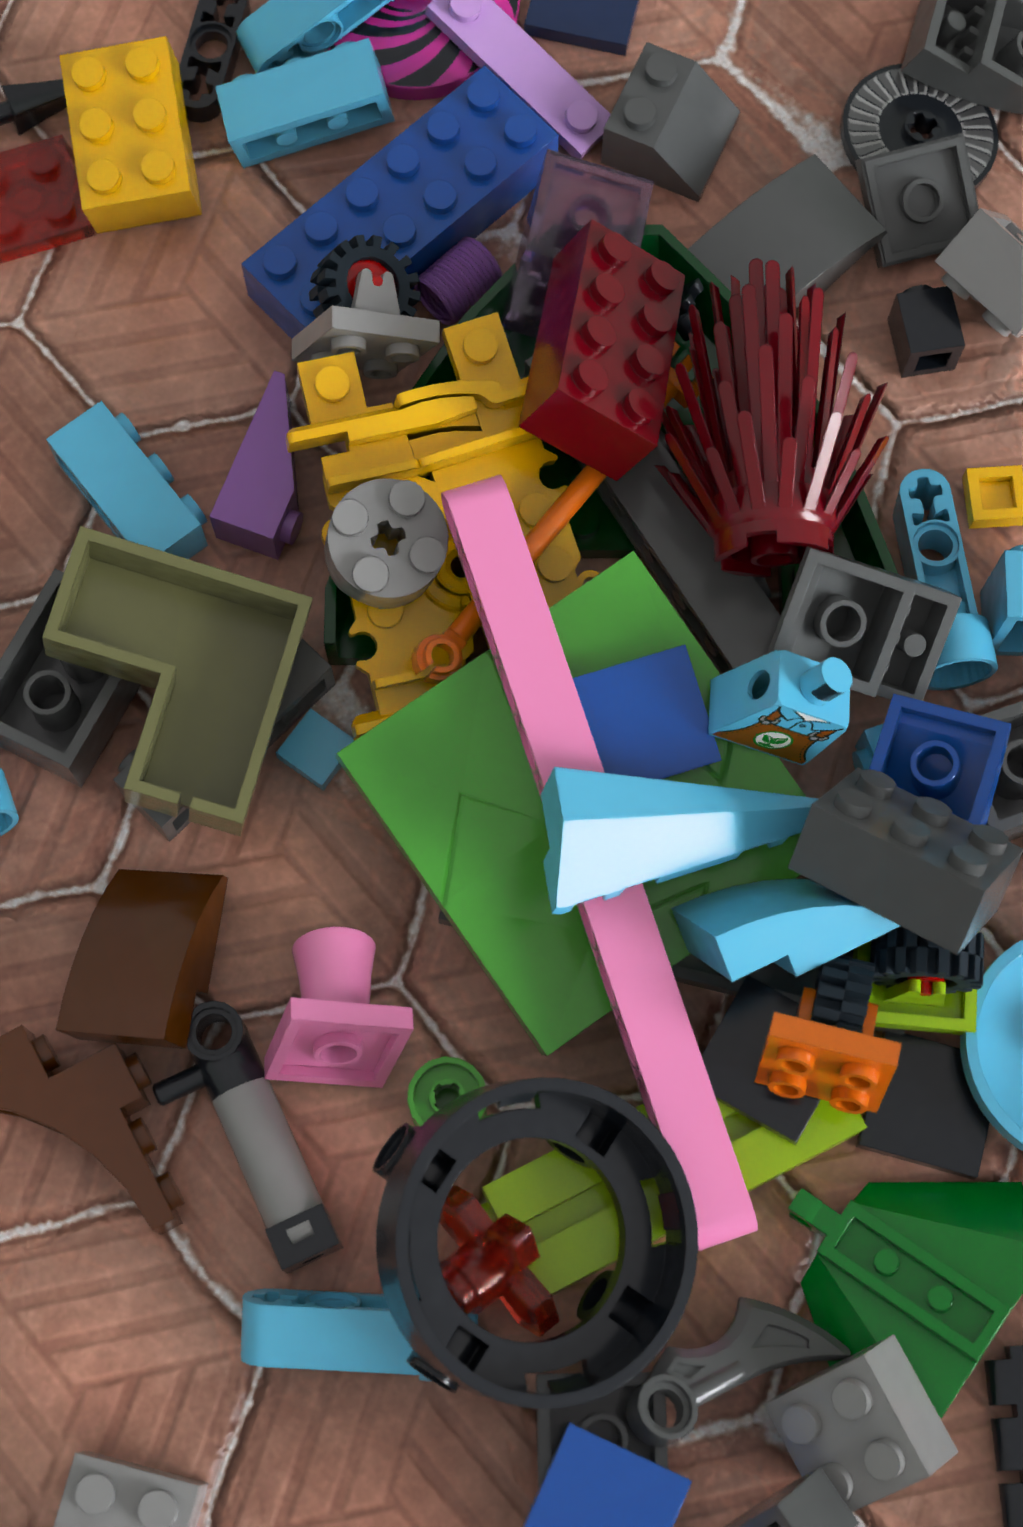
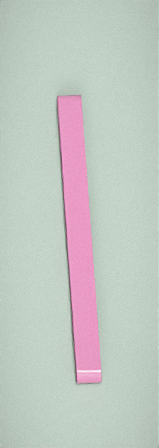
M496 475L442 492L441 499L447 523L540 798L541 792L554 767L605 773L503 477ZM643 883L626 888L620 896L604 900L600 896L576 904L648 1118L673 1149L690 1186L698 1226V1252L757 1231L758 1224L753 1205Z

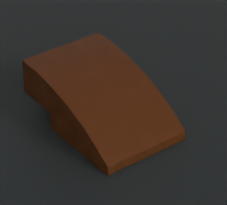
M118 869L95 907L82 936L63 995L56 1031L79 1040L186 1049L196 993L208 994L228 878L224 875Z

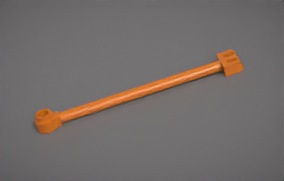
M674 342L672 358L680 347L676 342ZM687 354L680 363L685 366L688 373L693 367L690 355ZM670 367L664 408L673 398L681 406L687 408L688 406L675 368ZM694 378L691 384L693 386L696 397H698L699 394L697 390L696 381ZM586 465L526 535L525 540L533 564L607 477L606 475ZM473 599L447 630L442 634H433L426 637L414 648L411 662L416 675L433 663L431 652L434 647L443 648L449 655L447 667H434L423 682L439 684L461 669L463 662L462 649L482 625Z

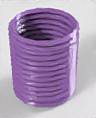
M465 236L418 276L420 282L414 288L415 291H421L420 300L426 309L437 320H440L441 323L452 326L462 318L503 274L499 264L489 250L476 239Z

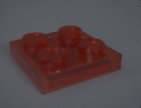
M62 134L0 152V264L95 236L93 226L82 211L78 180Z

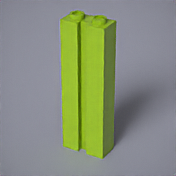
M821 1099L797 1144L794 1145L717 1100L748 1192L849 1140L867 1128L860 1114L839 1111L833 1108L829 1101ZM644 1103L635 1107L648 1118ZM554 1149L482 1187V1193L487 1202L477 1206V1209L493 1240L504 1235L515 1257L505 1262V1265L521 1296L532 1291L537 1303H540L617 1262L619 1225L615 1206L605 1183L593 1168L581 1166ZM655 1178L640 1181L650 1212L652 1243L666 1236L658 1199L660 1193Z

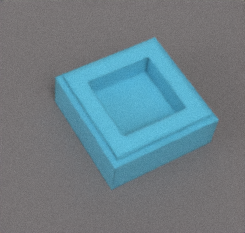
M310 708L277 750L276 756L277 759L324 791L341 769V765L335 758L336 753L351 744L354 738Z

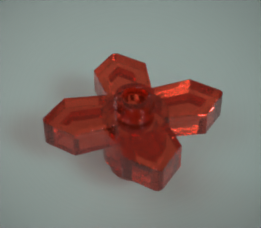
M453 1184L443 1205L439 1220L442 1227L459 1246L457 1250L440 1262L444 1280L453 1299L461 1310L468 1315L470 1313L480 1314L500 1298L518 1325L536 1336L542 1337L558 1324L560 1319L553 1296L528 1268L529 1265L540 1257L531 1228L507 1213L493 1223L473 1194Z

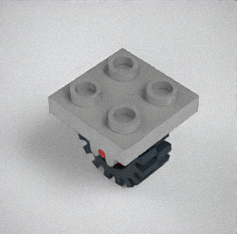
M364 234L356 235L350 241L346 239L319 262L317 265L319 268L312 273L310 282L317 285L309 291V300L320 301V305L313 310L316 319L292 338V361L304 362L354 351L358 370H364V376L372 379H389L396 377L398 372L409 364L418 361L419 357L440 343V320L414 317L417 309L413 308V306L420 301L421 291L411 290L420 281L417 272L407 275L405 271L412 264L410 258L406 255L399 261L394 256L399 247L390 242L383 249L380 248L382 237L372 235L366 242Z

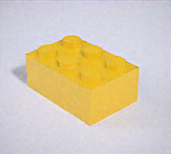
M167 36L59 55L82 211L96 233H105L202 215L180 67Z

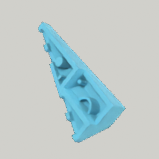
M554 767L541 792L550 847L543 864L552 914L567 913L578 903L600 896L604 900L620 896L626 888L651 880H655L658 884L736 859L743 851L767 844L768 848L783 844L788 837L802 832L811 805L819 798Z

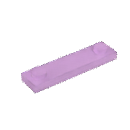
M433 0L427 5L425 15L480 68L485 65L559 134V144L577 162L603 138L604 127L611 114L493 0Z

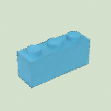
M369 38L357 42H343L332 50L306 58H293L281 66L256 74H243L234 78L231 82L215 86L228 142L243 169L395 121L381 66Z
M100 401L46 439L58 465L116 537L186 559H190L208 546L202 529V525L207 522L204 513L189 494L180 499L169 485L174 481L169 469L157 454L153 453L148 458L137 445L141 441L139 433L122 412L114 417L104 403Z

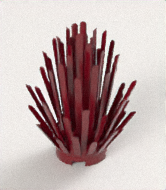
M759 258L752 259L749 263V284L743 286L741 295L740 281L731 275L729 309L732 342L730 327L723 322L719 288L713 282H710L714 318L713 331L719 369L713 368L712 373L700 313L693 304L689 307V318L693 333L688 334L691 347L689 346V353L701 408L685 366L682 363L676 364L675 372L694 425H683L677 410L668 405L666 406V413L663 410L661 424L666 432L665 440L702 504L679 474L670 472L664 465L654 466L714 541V562L721 561L722 571L739 576L772 577L771 567L797 563L800 566L807 546L834 554L833 535L873 475L869 473L889 440V436L877 439L845 490L861 456L860 448L885 393L888 382L877 387L872 401L870 393L866 394L859 400L854 415L843 417L858 356L855 352H851L847 356L834 404L846 312L839 316L836 327L828 334L813 447L824 293L820 287H816V283L807 289V296L804 295L799 303V324L797 326L793 266L785 274V291L780 287V266L775 260H769L765 265L766 284L764 285L763 262Z

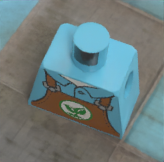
M775 650L711 680L708 735L803 766L847 730L849 725L850 687L852 685L851 671L844 661L836 657L827 658L820 663L786 650Z

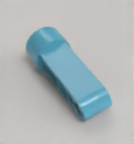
M269 0L241 22L236 34L255 73L281 66L293 58H306L324 52L390 1L393 2L395 0Z
M931 469L912 471L901 482L893 510V522L904 575L945 589L962 598L928 690L963 688L986 680L998 670L988 619L977 612L949 482L942 474ZM924 510H930L927 520L922 522ZM932 549L939 552L944 559L940 561L929 560L920 551Z
M266 1288L251 1290L242 1296L240 1359L246 1364L271 1368L419 1375L420 1381H431L406 1362L413 1349L400 1332L392 1317L384 1294ZM450 1292L461 1310L478 1325V1293Z

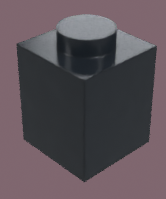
M917 285L896 294L887 320L901 378L955 370L965 347V342L952 290L948 286L932 288L929 285Z

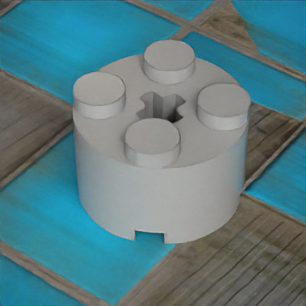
M383 478L360 484L340 500L331 516L324 547L328 572L342 592L368 606L379 609H391L409 604L419 598L429 588L445 561L448 550L447 524L437 503L416 482ZM378 534H385L388 540L396 539L398 541L393 555L388 556L384 547L373 548Z

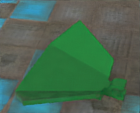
M868 1182L853 1201L850 1200L841 1215L801 1188L788 1207V1211H790L789 1217L825 1238L816 1250L817 1254L800 1282L814 1324L847 1346L851 1355L894 1334L940 1419L943 1418L1023 1295L1022 1182ZM841 1360L827 1361L828 1366H831Z

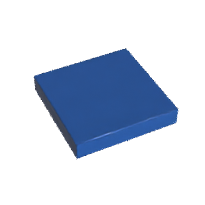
M686 645L573 678L605 773L661 780L722 761L715 736L708 735L709 717Z

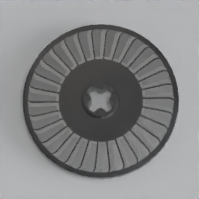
M903 63L876 70L856 85L845 104L840 123L842 145L856 171L855 160L964 133L974 188L976 189L985 180L996 159L999 142L996 121L989 107L954 97L901 72ZM915 128L917 132L911 133L910 130ZM928 134V138L924 139L922 135Z

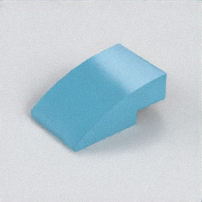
M810 879L765 880L732 886L702 895L671 908L688 952L731 982L772 962L798 977L900 926Z

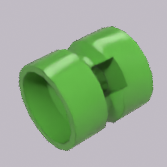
M445 1056L430 1060L419 1068L409 1083L407 1096L414 1126H422L433 1114L459 1096L485 1086L484 1079L477 1069L460 1058ZM487 1107L478 1112L479 1119L487 1116Z

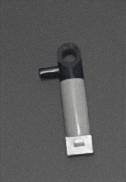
M218 1001L201 1003L193 1009L187 1048L190 1050L196 1065L153 1084L152 1090L159 1105L164 1106L206 1087L264 1222L265 1232L281 1269L289 1274L344 1247L327 1208L322 1202L269 1080L264 1079V1067L248 1033L247 1026L236 1010L228 1004ZM216 1022L229 1024L232 1034L225 1046L216 1050L203 1047L202 1035L209 1025Z

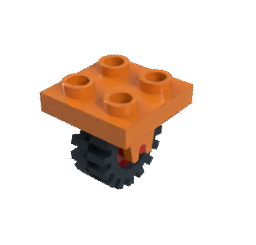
M840 955L820 965L814 989L805 986L803 988L796 1017L778 1012L773 1013L754 1083L766 1085L774 1094L786 1098H801L806 1095L829 1101L833 1108L845 1113L862 1114L866 1111L877 1113L897 1069L902 1043L873 1036L879 1005L868 1001L872 990L871 985L874 979L875 964Z

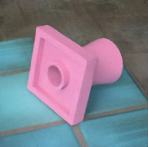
M326 927L310 931L295 941L292 947V954L299 978L301 998L291 997L264 1057V1079L383 1088L414 1030L413 1008L370 1004L371 975L376 944L368 934L353 928Z

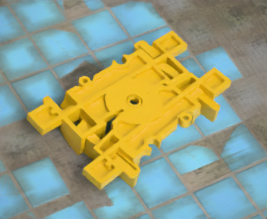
M498 312L443 329L441 335L457 381L431 384L396 395L394 404L387 403L367 407L354 351L297 363L298 377L310 425L292 428L287 432L286 446L288 453L345 441L347 452L321 457L323 484L329 509L334 511L337 504L349 491L365 482L383 478L409 480L420 485L423 491L437 503L443 513L448 529V550L445 561L432 584L419 598L401 607L379 609L350 597L355 622L349 629L348 636L354 637L364 634L373 639L376 645V652L372 658L359 660L355 665L356 669L366 674L369 678L376 711L359 714L353 719L351 728L354 741L437 685L423 681L434 667H447L449 663L448 653L443 648L434 647L431 652L433 663L416 675L411 662L413 650L426 637L433 634H442L447 630L473 599L466 577H457L451 570L452 560L459 557L444 513L441 493L501 475L508 488L525 538L568 487L563 485L558 489H550L542 484L539 477L540 469L544 466L553 465L558 456L544 449L541 439L518 427L529 377L520 379ZM430 476L431 480L425 479L424 477ZM330 520L324 524L321 533L324 545ZM569 522L534 562L548 608L581 587L584 580L590 581L600 574L594 570H585L577 576L575 569L581 559V555ZM378 534L373 548L384 547L388 556L393 555L398 541L396 539L388 540L385 534ZM481 625L485 641L487 643L488 649H490L483 626ZM473 636L462 649L463 662L461 668L466 665V659L474 652Z

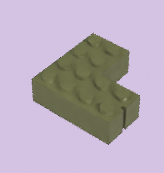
M80 526L42 636L46 656L156 689L124 785L126 803L173 817L178 816L180 807L188 808L190 822L241 836L306 627L313 598Z

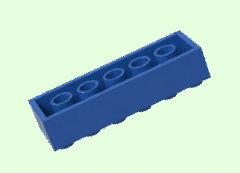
M484 65L241 263L248 296L292 339L316 319L313 310L320 305V301H310L309 291L317 285L311 283L310 279L312 273L319 268L317 266L319 262L344 240L350 241L354 236L363 234L365 242L372 235L382 237L380 247L382 249L390 242L396 244L399 249L394 256L400 261L407 255L412 261V264L405 269L407 275L417 272L419 276L465 236L475 239L557 170L559 134Z

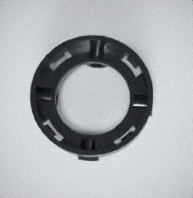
M530 1078L497 1082L479 1087L459 1096L433 1114L422 1126L412 1127L408 1123L401 1125L380 1150L373 1165V1171L387 1181L379 1207L376 1228V1256L380 1282L390 1313L400 1332L413 1349L406 1362L437 1385L452 1393H456L458 1388L483 1397L519 1407L555 1409L581 1405L599 1399L635 1378L654 1360L674 1333L688 1303L696 1273L698 1226L695 1205L684 1170L673 1149L651 1121L622 1098L598 1086L564 1078ZM534 1098L535 1108L506 1110L479 1119L478 1112L496 1102L497 1107L501 1108L512 1104L531 1102ZM521 1138L545 1139L552 1148L569 1160L581 1166L593 1168L601 1177L611 1195L619 1225V1252L615 1271L606 1270L602 1272L588 1286L577 1308V1317L581 1322L557 1336L530 1342L511 1341L500 1338L473 1322L453 1299L444 1280L438 1255L439 1220L447 1195L456 1179L474 1159L485 1151L503 1142ZM655 1178L659 1189L658 1199L662 1212L663 1227L666 1230V1242L652 1245L650 1212L640 1181ZM579 1361L582 1362L584 1377L581 1373H577L565 1378L547 1381V1386L551 1391L550 1393H537L527 1389L525 1373L549 1372L571 1366Z

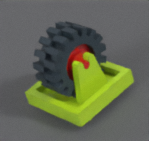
M902 926L853 950V958L875 964L874 979L871 985L872 990L868 1001L879 1005L875 1027L962 1035L965 1032H976L977 990L983 986V933L978 932L958 955Z

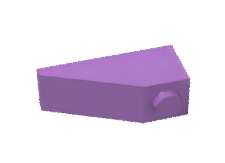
M274 370L209 516L216 538L277 560L285 543L292 545L295 542L303 521V513L299 512L294 452L288 453L286 446V434L292 429L290 398L284 373Z

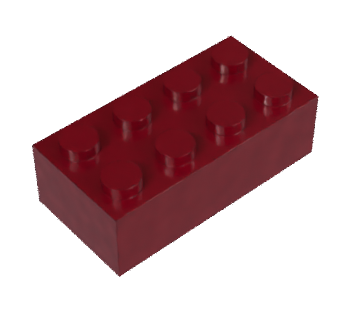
M591 219L553 258L518 427L615 481H618L658 446L685 275L674 269L669 263L659 260L631 243L621 234L613 232L594 219Z

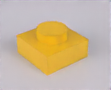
M1022 465L966 468L962 481L969 529L1023 526Z

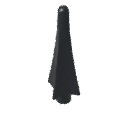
M63 79L2 85L5 101L0 102V126L13 122L20 136L47 118L67 108Z

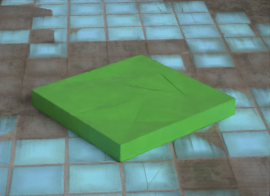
M634 551L549 608L572 678L686 645L709 717L710 682L721 674ZM489 649L337 752L335 758L539 1052L544 1056H549L609 1013L612 1008L577 905L575 904L570 912L552 914L543 864L550 849L543 805L491 650ZM715 737L722 761L661 779L806 797L780 758ZM801 833L788 837L783 844L768 848L767 844L743 851L736 859L658 884L655 880L643 883L671 967L691 954L686 948L671 908L702 895L732 886L765 880L796 879L801 874L789 869L788 866Z

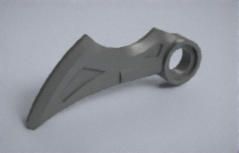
M740 1297L738 1298L733 1321L726 1333L718 1341L696 1349H682L671 1346L665 1348L647 1380L632 1391L627 1401L626 1417L630 1429L638 1439L650 1446H668L682 1439L693 1430L698 1419L699 1406L729 1390L775 1369L806 1362L843 1360L849 1357L851 1352L847 1346L831 1334L797 1314L769 1303ZM651 1394H663L672 1401L676 1410V1421L673 1427H661L650 1417L648 1400Z

